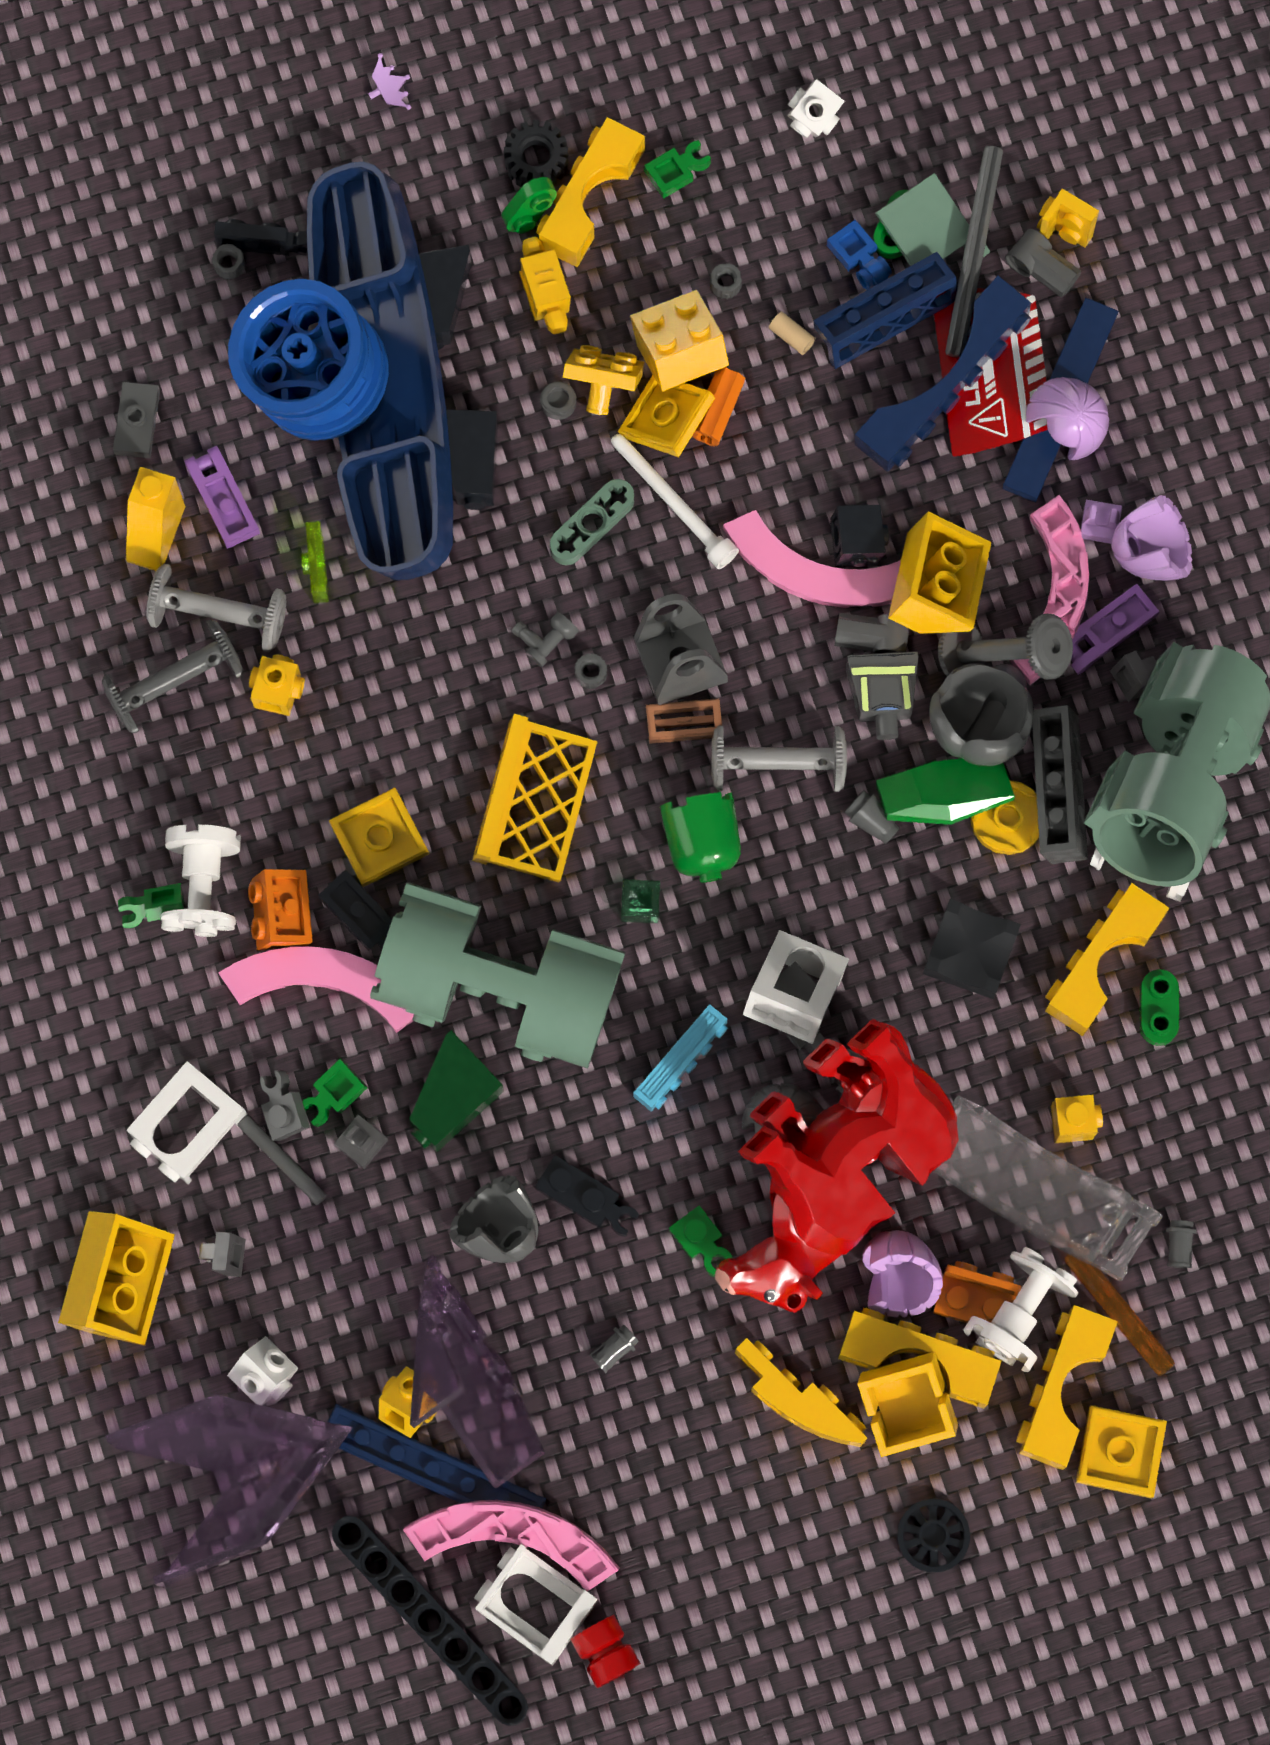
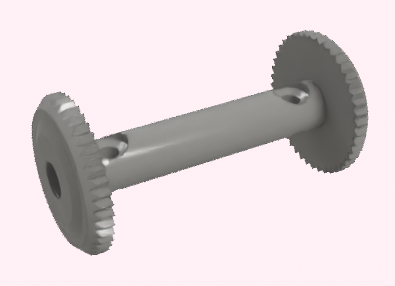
M163 564L156 570L151 583L146 610L147 621L151 627L157 628L167 608L262 629L263 651L270 652L276 647L282 632L286 612V595L282 589L277 588L274 591L269 607L265 608L171 587V566ZM172 596H175L178 601H173ZM255 615H260L262 620H258Z
M718 726L714 729L711 749V776L713 786L718 791H723V769L833 770L834 791L839 792L844 787L847 769V745L845 732L840 726H835L833 748L724 747L723 726Z

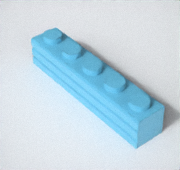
M709 1004L634 1091L633 1097L651 1112L655 1107L660 1109L667 1100L665 1095L670 1090L674 1092L682 1083L680 1078L685 1072L691 1073L698 1064L695 1060L701 1054L705 1056L713 1046L711 1044L715 1037L720 1038L726 1032L728 1027L725 1025L728 1019Z

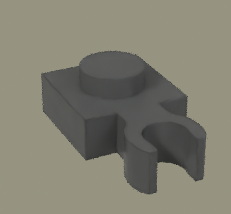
M275 1070L274 1073L277 1078L275 1087L271 1076H262L260 1078L261 1087L268 1094L270 1100L261 1105L271 1140L281 1141L310 1128L300 1093H289L290 1081L287 1072Z

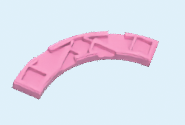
M1058 495L1031 513L1030 521L1038 530L1045 543L1052 569L1051 589L1044 614H1055L1066 623L1073 639L1084 615L1088 598V555L1080 527L1070 508L1061 496ZM1029 659L1009 660L1014 667L1024 674L1029 685L1040 678L1035 673V670H1032V667H1030Z
M756 510L723 524L724 532L739 549L738 553L742 558L768 578L769 582L792 595L818 604L849 608V606L878 607L892 603L901 560L889 565L869 569L830 567L809 560L784 545L768 529Z
M288 947L252 955L218 972L239 1005L266 992L285 988V986L309 985L343 991L357 997L377 1011L396 1033L413 1022L414 1014L406 1012L405 1009L370 998L372 987L381 983V979L374 977L377 965L351 953L321 947Z
M478 1500L458 1503L426 1514L403 1528V1531L424 1561L449 1548L474 1541L495 1540L517 1545L522 1544L525 1547H531L550 1556L552 1560L565 1568L587 1592L620 1568L600 1544L575 1524L539 1507L519 1502Z

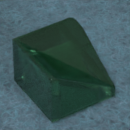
M623 879L622 922L659 923L660 881Z

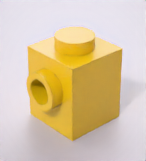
M1093 1095L1055 1098L1051 1105L1055 1143L1093 1140L1098 1133L1097 1128L1103 1127L1101 1105L1094 1104Z

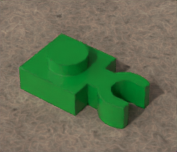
M699 140L688 144L685 153L679 155L676 149L673 148L644 165V172L663 199L693 182L692 170L703 171L710 166L711 157L709 155L702 159H695L692 156L701 150Z
M339 1059L313 1084L319 1094L316 1097H308L302 1102L305 1112L310 1107L317 1106L318 1115L311 1123L313 1126L319 1127L328 1120L329 1110L332 1107L336 1112L342 1113L368 1087L344 1060Z
M700 1205L669 1227V1231L691 1260L699 1254L704 1257V1268L712 1277H715L716 1269L711 1264L714 1257L732 1258L731 1253L727 1249L716 1246L715 1242L722 1238V1234Z

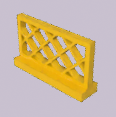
M514 714L507 728L472 861L484 865L492 863L559 883L564 871L597 741L529 722L528 717ZM531 733L545 736L552 749L535 757L528 745ZM555 740H559L564 743L558 746ZM572 744L587 748L584 761L573 768L570 767L561 751ZM526 754L530 761L523 765ZM556 754L565 772L549 780L539 762ZM533 766L543 784L526 793L519 781L520 772ZM581 769L580 777L578 780L574 772ZM569 776L576 788L575 796L562 803L552 784ZM517 788L521 796L513 800ZM546 788L556 807L539 815L529 797ZM524 800L534 819L517 827L509 813L512 806ZM572 804L569 815L565 807ZM560 811L567 823L566 830L553 838L543 819ZM508 823L512 831L504 835L506 824ZM537 823L547 841L530 850L520 832ZM512 836L516 837L524 851L523 855L514 860L498 855L501 843ZM563 838L561 849H559L556 842ZM551 846L558 858L555 871L541 868L533 854ZM528 858L531 864H527L521 861Z

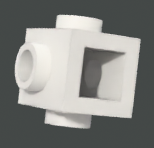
M816 79L806 91L800 87L787 104L792 108L787 115L793 120L790 126L805 138H808L810 134L816 138L821 132L828 135L840 118L835 114L845 101ZM810 106H814L817 108V117H813L810 115Z
M265 1336L242 1354L227 1376L254 1403L261 1407L272 1398L278 1402L289 1392L293 1386L289 1380L298 1370V1367Z

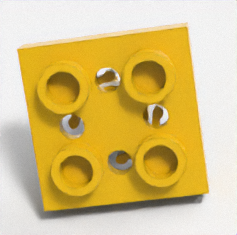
M582 345L580 349L574 348L565 363L563 378L591 383L586 411L598 415H607L609 413L608 408L612 387L635 391L643 376L645 362L637 360L636 355L626 352H617L613 356L602 354V349L595 346Z

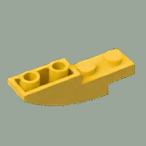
M746 1338L736 1348L735 1354L760 1378L752 1387L751 1392L781 1417L805 1431L837 1443L861 1447L866 1442L867 1437L863 1434L867 1429L865 1425L851 1412L846 1416L836 1406L839 1402L838 1398L825 1385L818 1388L812 1382L801 1393L797 1389L801 1383L789 1370L784 1368L780 1372L770 1362L773 1355L760 1341L757 1340L752 1344Z

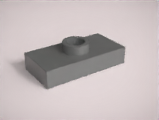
M122 383L113 445L115 455L151 458L160 396L159 385Z

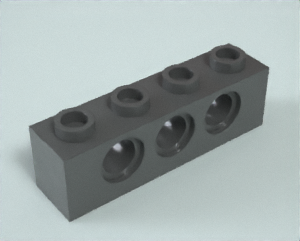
M1068 705L1034 710L1032 725L1040 854L1051 864L1088 860L1086 825L1084 824L1085 805L1079 717Z

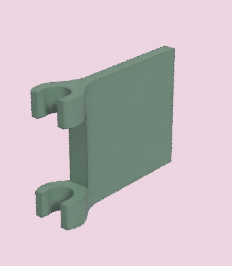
M935 173L875 213L910 266L935 252H938L942 259H944L962 246L965 250L969 224ZM986 244L983 257L990 253Z

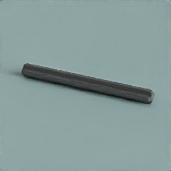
M985 146L945 350L946 355L955 358L961 357L969 334L1003 150L996 146Z

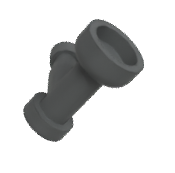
M559 612L551 618L550 624L552 629L544 638L528 629L522 621L518 622L512 629V633L520 637L530 647L526 654L540 667L546 664L547 660L545 658L563 638L572 639L579 632L577 627Z

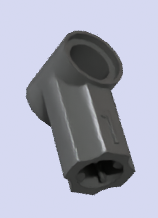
M1028 229L1005 256L1006 262L1015 272L1024 277L1033 276L1061 298L1071 290L1081 274L1080 269L1052 250L1050 241L1034 229Z
M839 613L834 646L872 651L873 654L904 653L907 650L909 628L888 619L889 614L873 618Z

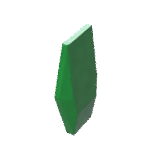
M962 758L933 761L876 780L877 792L887 821L951 825L1015 799L1003 763L995 766H979L968 763Z

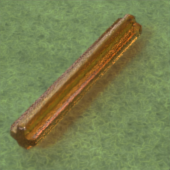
M1077 1247L1065 1257L1067 1265L1110 1318L1118 1321L1117 1326L1154 1372L1161 1376L1170 1370L1175 1364L1172 1357L1083 1248Z

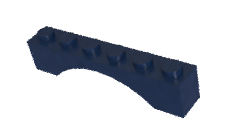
M997 276L974 301L973 324L969 340L961 357L950 372L934 387L918 397L897 405L878 408L855 434V446L887 472L894 465L900 467L911 455L912 449L910 447L918 438L924 440L936 426L934 420L943 411L947 414L954 408L960 399V396L957 394L966 385L972 387L979 380L984 372L982 369L983 365L990 358L995 361L1007 347L1005 341L1013 332L1018 335L1031 320L1029 316L1031 302L1001 277Z

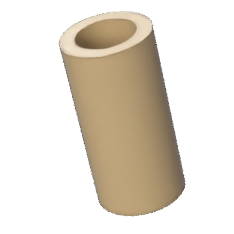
M782 311L775 316L769 325V329L801 355H804L815 342L816 338Z

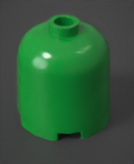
M721 792L687 797V805L673 807V802L661 805V816L671 860L675 869L686 876H699L700 883L721 880V872L731 869L738 862L741 855L733 793H727L723 797Z

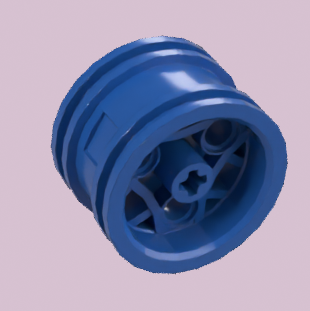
M308 279L286 280L272 285L257 294L240 312L233 325L228 343L229 366L233 379L241 392L283 431L298 438L318 441L334 439L350 433L369 418L376 410L385 393L389 377V364L383 341L370 323L357 312L356 308L340 292L320 281ZM318 323L315 329L308 331L309 325ZM348 337V343L342 347L340 339ZM283 371L281 378L277 382L271 383L273 376Z

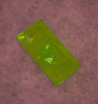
M320 521L306 522L308 552L301 553L303 574H310L311 593L314 603L329 602Z

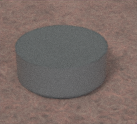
M561 381L549 383L544 387L540 395L541 409L551 419L562 420L568 418L576 408V393L569 384Z

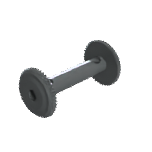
M1047 613L1041 614V616L1033 620L1029 631H1027V637L982 640V636L978 633L976 626L969 632L942 633L938 644V658L946 676L954 669L967 664L1029 659L1028 663H1030L1032 670H1035L1037 676L1051 680L1060 677L1067 670L1072 658L1073 642L1066 623L1055 614Z
M211 619L206 621L214 642L119 693L108 674L103 676L102 685L104 692L119 720L128 732H139L129 713L130 711L225 660L235 677H241L243 668L240 659L225 631L217 621Z

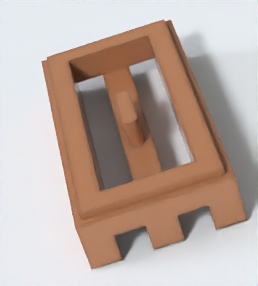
M719 698L646 705L649 744L713 738L714 729L722 726ZM713 710V715L655 720L654 715ZM714 724V727L656 732V729Z

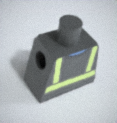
M918 652L847 656L846 673L858 720L861 722L875 721L876 738L879 740L898 738L897 720L911 718L914 704Z

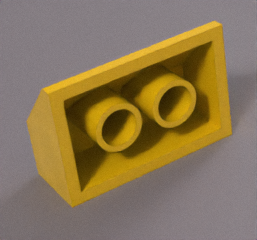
M928 511L906 535L888 619L920 634L971 631L976 620L991 542Z
M89 1211L58 1323L88 1333L145 1346L175 1234L118 1214Z

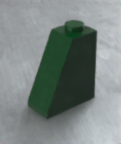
M452 1030L446 1034L409 1118L411 1125L414 1127L410 1134L424 1149L430 1145L436 1152L443 1148L504 1092L502 1083Z

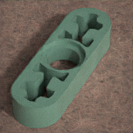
M614 479L606 483L552 535L550 539L552 558L561 565H572L583 557L631 511L634 505V490L632 486L622 479ZM623 491L625 493V503L622 504L620 501H616L609 507V514L612 515L609 517L605 508L612 501L611 493L620 494ZM588 514H597L602 518L603 524L599 529L590 531L583 527L582 519ZM575 527L580 536L573 542L574 552L570 553L565 550L560 553L559 542L569 543L575 537V531L572 529Z

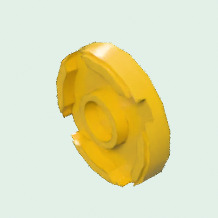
M1010 781L1015 795L1013 801L974 815L970 820L974 835L980 843L995 853L1012 855L1024 852L1034 845L1039 838L1037 794L1032 788L1016 781Z

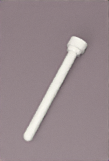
M615 434L611 439L613 447L706 546L705 551L708 553L707 559L717 569H721L729 564L739 552L734 543L729 538L717 537L623 435Z

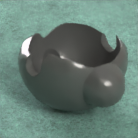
M977 663L967 664L954 669L946 677L939 690L934 693L929 706L931 728L940 746L950 755L979 766L999 765L1019 753L1028 740L1034 716V705L1032 697L1026 689L1027 682L1024 674L1009 664H999L990 667Z

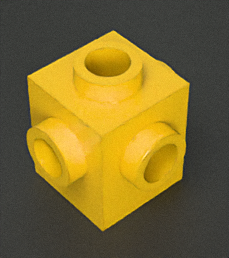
M273 655L272 658L262 656L259 667H253L249 679V688L253 689L251 700L254 708L290 716L294 699L301 698L305 684V678L301 677L299 666L294 664L293 659L283 655Z
M406 1366L397 1377L392 1376L386 1382L382 1395L379 1398V1420L411 1438L423 1422L429 1423L436 1415L439 1408V1403L437 1402L438 1385L425 1373H417Z

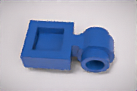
M856 220L827 239L826 246L848 272L857 265L860 266V270L856 272V277L864 289H871L887 280L888 276L892 274L891 268L884 258L879 256L875 259L872 256L877 251V244Z

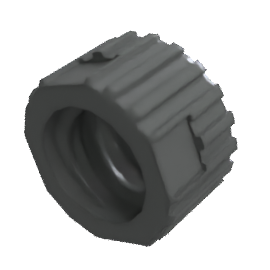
M223 244L212 254L213 267L220 278L230 280L243 274L245 270L244 255L242 250L233 244ZM224 256L235 257L236 263L230 268H224L221 266Z
M730 263L719 264L712 270L710 274V287L714 295L721 299L733 298V296L740 292L742 279L741 271H739L738 267ZM730 275L734 280L733 284L723 287L718 283L721 277Z
M587 653L577 659L578 661L575 663V678L579 681L581 687L595 689L604 684V681L607 679V664H605V660L601 656ZM588 665H596L600 672L598 676L586 677L582 671Z

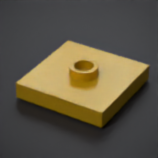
M652 375L618 432L627 440L680 457L715 397L711 391L687 383L662 391Z
M396 788L329 820L362 887L429 855V851Z
M1090 1405L1076 1483L1151 1499L1154 1498L1167 1421Z

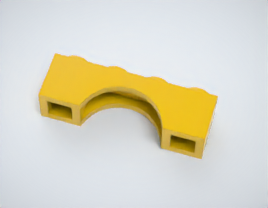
M608 117L601 128L596 126L592 131L587 144L589 146L588 151L584 157L578 156L571 169L573 177L567 186L562 185L559 188L554 200L555 208L550 216L547 214L543 216L536 231L539 234V240L542 241L545 252L555 249L557 258L577 268L594 240V223L583 209L586 196L595 186L604 181L612 179L628 180L645 151L644 135Z
M1131 883L1126 892L1118 889L1107 906L1112 911L1107 920L1103 922L1098 919L1086 936V938L1092 941L1085 952L1077 949L1066 966L1071 972L1064 983L1057 979L1045 996L1050 1001L1045 1012L1081 1036H1084L1108 999L1102 991L1097 977V966L1100 957L1109 949L1118 945L1135 944L1145 946L1169 910L1168 906Z
M1076 1305L1070 1309L1069 1314L1061 1313L1055 1329V1334L1061 1337L1056 1350L1049 1348L1042 1366V1370L1048 1372L1043 1386L1036 1384L1030 1399L1029 1406L1035 1408L1030 1422L1023 1421L1016 1442L1022 1444L1019 1454L1061 1470L1067 1467L1080 1430L1069 1420L1064 1412L1061 1401L1063 1382L1073 1368L1084 1363L1101 1362L1106 1357L1118 1321Z
M863 1308L862 1313L854 1311L838 1359L872 1370L878 1368L886 1359L897 1354L915 1353L924 1355L935 1351L940 1370L946 1381L949 1397L983 1409L988 1405L1001 1365V1360L994 1358L995 1352L980 1346H973L972 1350L957 1346V1339L941 1333H936L935 1338L920 1333L922 1329L920 1326L910 1322L899 1321V1324L895 1325L883 1321L885 1315L875 1310Z

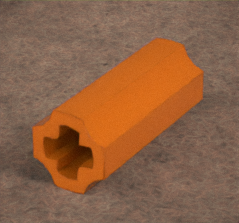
M727 367L715 371L708 391H711L715 399L692 435L697 441L709 446L719 445L744 385L745 377L739 372L730 370Z

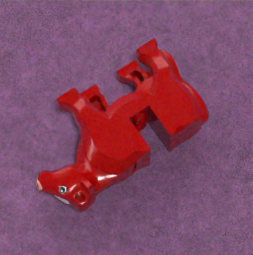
M872 1019L847 1043L853 1052L863 1057L850 1055L843 1044L828 1038L804 1059L803 1064L808 1070L821 1076L835 1077L841 1082V1086L844 1089L839 1103L820 1112L809 1127L806 1126L802 1114L795 1111L794 1103L791 1099L776 1091L771 1092L750 1113L749 1117L763 1127L738 1152L744 1159L756 1164H765L772 1177L770 1200L773 1210L774 1236L765 1239L739 1257L721 1261L715 1272V1280L723 1291L732 1295L750 1296L793 1313L804 1308L808 1296L818 1300L823 1292L813 1282V1278L838 1257L846 1255L872 1227L879 1222L891 1218L895 1214V1211L863 1173L862 1169L878 1158L886 1169L923 1186L930 1173L951 1158L959 1141L957 1116L953 1104L939 1083L912 1062L909 1048L901 1032L894 1026Z

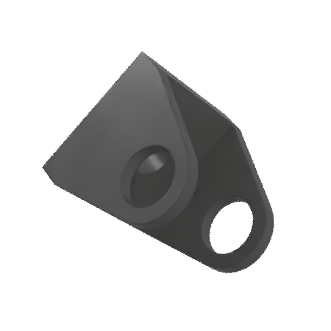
M670 594L653 601L646 608L635 633L634 643L658 705L728 682L726 670L703 614L684 595ZM679 605L670 613L655 615L658 610L665 606Z

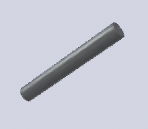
M249 1115L245 1116L238 1123L237 1126L315 1205L320 1204L326 1198L327 1194L275 1141L271 1140V1137Z

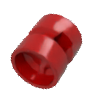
M615 1615L603 1619L570 1639L579 1657L589 1660L590 1664L587 1667V1671L596 1688L602 1687L641 1664L631 1645L622 1643L621 1640L624 1632Z

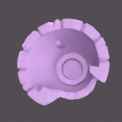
M1062 377L1048 380L1037 388V391L1030 398L1031 403L1027 405L1026 422L1029 423L1040 418H1046L1051 437L1059 444L1069 447L1067 456L1069 460H1078L1095 452L1103 442L1109 427V413L1103 398L1100 397L1101 395L1091 385L1078 379Z
M1163 495L1154 497L1132 511L1116 527L1111 547L1114 557L1126 571L1141 578L1165 581L1182 579L1190 574L1192 569L1191 544L1188 542L1190 538L1185 523L1180 521L1182 516L1176 506H1173V502Z
M885 1231L876 1234L866 1244L862 1254L863 1263L873 1273L868 1295L869 1309L882 1314L886 1312L887 1316L898 1317L899 1315L907 1317L908 1313L911 1316L925 1312L926 1307L931 1308L937 1302L943 1287L941 1269L933 1252L920 1238L905 1231Z

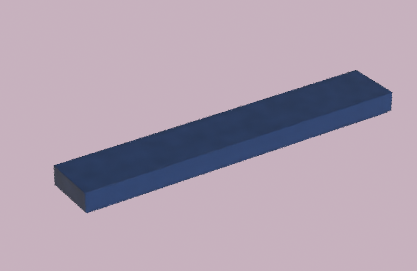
M1085 298L1050 380L1066 377L1078 379L1088 384L1117 318L1118 310ZM1048 430L1023 439L1003 484V490L1036 503L1061 446L1051 437Z
M335 1404L319 1438L324 1443L458 1503L478 1500H503L519 1502L543 1509L547 1501L542 1496L413 1438H409L402 1433Z

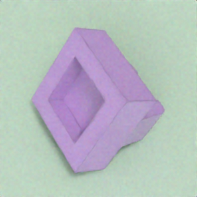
M1086 500L1080 529L1082 538L1111 544L1116 527L1120 523L1122 506Z

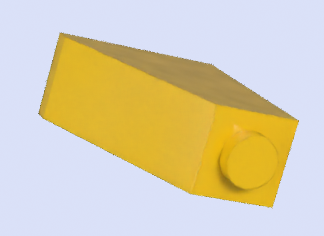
M140 467L128 498L126 561L128 563L154 571L165 564L185 509L175 477Z

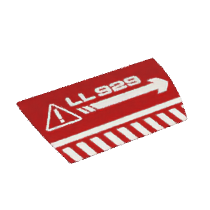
M977 288L975 300L986 288ZM946 291L937 295V297L943 295L944 293H946ZM1020 293L1031 302L1029 314L1031 320L1018 335L1013 332L1005 341L1007 347L995 361L990 358L983 365L982 369L984 372L979 380L972 387L966 385L957 394L960 396L959 401L947 413L951 451L954 457L996 448L1048 430L1046 418H1040L1029 423L1026 422L1027 405L1031 403V396L1040 385L1047 382L1036 299L1033 295ZM955 302L934 314L942 379L959 360V358L948 356L945 353ZM972 313V318H971V323H970V328H969V334H968L967 342H968V340H969L970 332H971V328H972V324H973V313Z

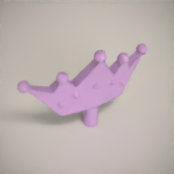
M379 53V59L372 74V78L378 88L368 93L370 98L373 99L382 94L387 105L406 107L407 110H410L411 106L406 105L402 101L405 96H408V92L399 91L405 81L410 79V75H390L391 70H394V66L383 67L381 59L383 54Z

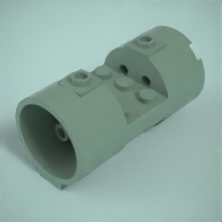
M1173 642L1157 660L1134 711L1135 715L1142 718L1144 735L1156 752L1141 753L1134 756L1124 750L1108 768L1084 821L1085 825L1093 829V841L1101 856L1111 866L1126 876L1156 886L1171 887L1186 884L1195 879L1200 873L1211 846L1217 848L1224 839L1227 829L1223 825L1229 812L1226 811L1227 802L1225 794L1212 776L1236 774L1246 763L1251 766L1256 761L1262 750V746L1258 744L1264 731L1262 726L1270 710V691L1265 683L1267 675L1256 663L1246 656L1219 645H1214L1212 650L1195 649L1194 644L1182 647Z
M406 883L399 905L405 907L404 912L396 913L392 919L374 976L381 979V983L372 987L370 998L405 1009L406 1012L414 1014L413 1021L434 1027L435 1021L440 1023L445 1021L458 983L461 984L460 991L482 997L487 992L498 996L496 1003L510 1008L518 1009L520 1005L524 1004L526 1009L515 1043V1047L522 1049L521 1056L539 1062L543 1061L544 1056L548 1058L553 1057L588 1069L626 952L553 929L539 969L470 947L482 905L414 883Z

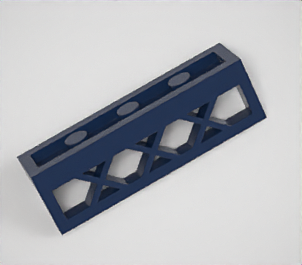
M935 252L813 320L814 329L828 347L829 361L834 369L839 368L955 302L957 293L956 276L939 253ZM944 291H946V293H944L943 295L937 297V295H939V294L943 293ZM850 345L848 348H846V349L842 350L841 352H839V350H841L842 348H844V347Z

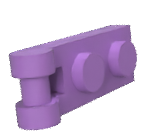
M216 445L207 449L208 454L197 459L192 456L184 460V463L228 549L260 534V531ZM215 467L216 473L204 477L202 472Z
M1135 584L1079 625L1072 639L1073 653L1071 658L1073 662L1071 667L1078 675L1086 671L1094 662L1159 615L1160 611L1138 584ZM1084 638L1092 647L1085 653L1077 645Z

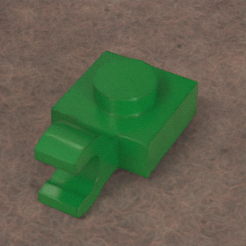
M181 883L145 889L144 896L140 897L126 896L118 900L119 912L126 910L134 912L130 915L122 916L123 928L138 926L144 917H147L148 922L162 921L161 914L163 912L184 909V895Z

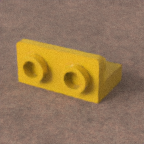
M1062 188L1056 198L1050 196L1044 203L1039 213L1042 217L1036 228L1047 239L1056 230L1066 242L1073 245L1078 243L1086 248L1093 237L1099 210Z

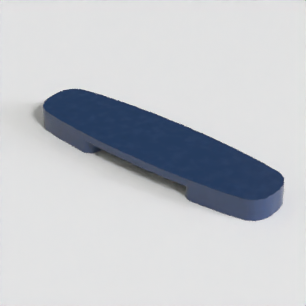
M364 161L351 162L323 173L312 185L307 197L309 280L320 281L335 288L376 330L384 343L388 356L389 377L385 393L376 410L363 424L350 433L338 437L343 461L338 467L337 479L348 525L359 559L369 569L396 581L410 580L437 570L447 560L453 546L451 457L440 359L422 264L410 216L400 187L388 174L377 166ZM348 337L340 339L342 347L348 343Z

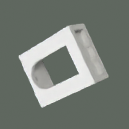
M779 930L751 989L743 1015L813 1044L837 986L840 985L849 958ZM796 961L806 973L820 978L809 1003L774 988L785 964L791 966Z
M187 1061L130 1125L127 1132L133 1138L130 1145L146 1159L152 1154L161 1161L162 1164L158 1169L173 1182L181 1178L189 1184L192 1181L189 1177L231 1127L234 1124L237 1126L247 1116V1113L243 1107ZM191 1087L218 1111L185 1149L179 1153L166 1154L155 1146L153 1140L154 1130Z
M521 1544L517 1550L510 1547L497 1565L502 1571L494 1583L487 1579L474 1597L479 1602L475 1609L553 1666L570 1642V1639L575 1635L594 1608L598 1599L534 1555L524 1545ZM526 1574L572 1606V1609L550 1639L503 1604L501 1588L510 1576Z

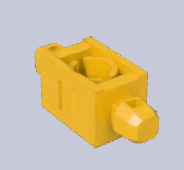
M538 237L527 238L523 240L522 252L524 258H520L521 271H519L534 320L544 319L548 330L552 334L565 332L568 324L566 313L570 309L571 297L555 249L545 252L542 241Z

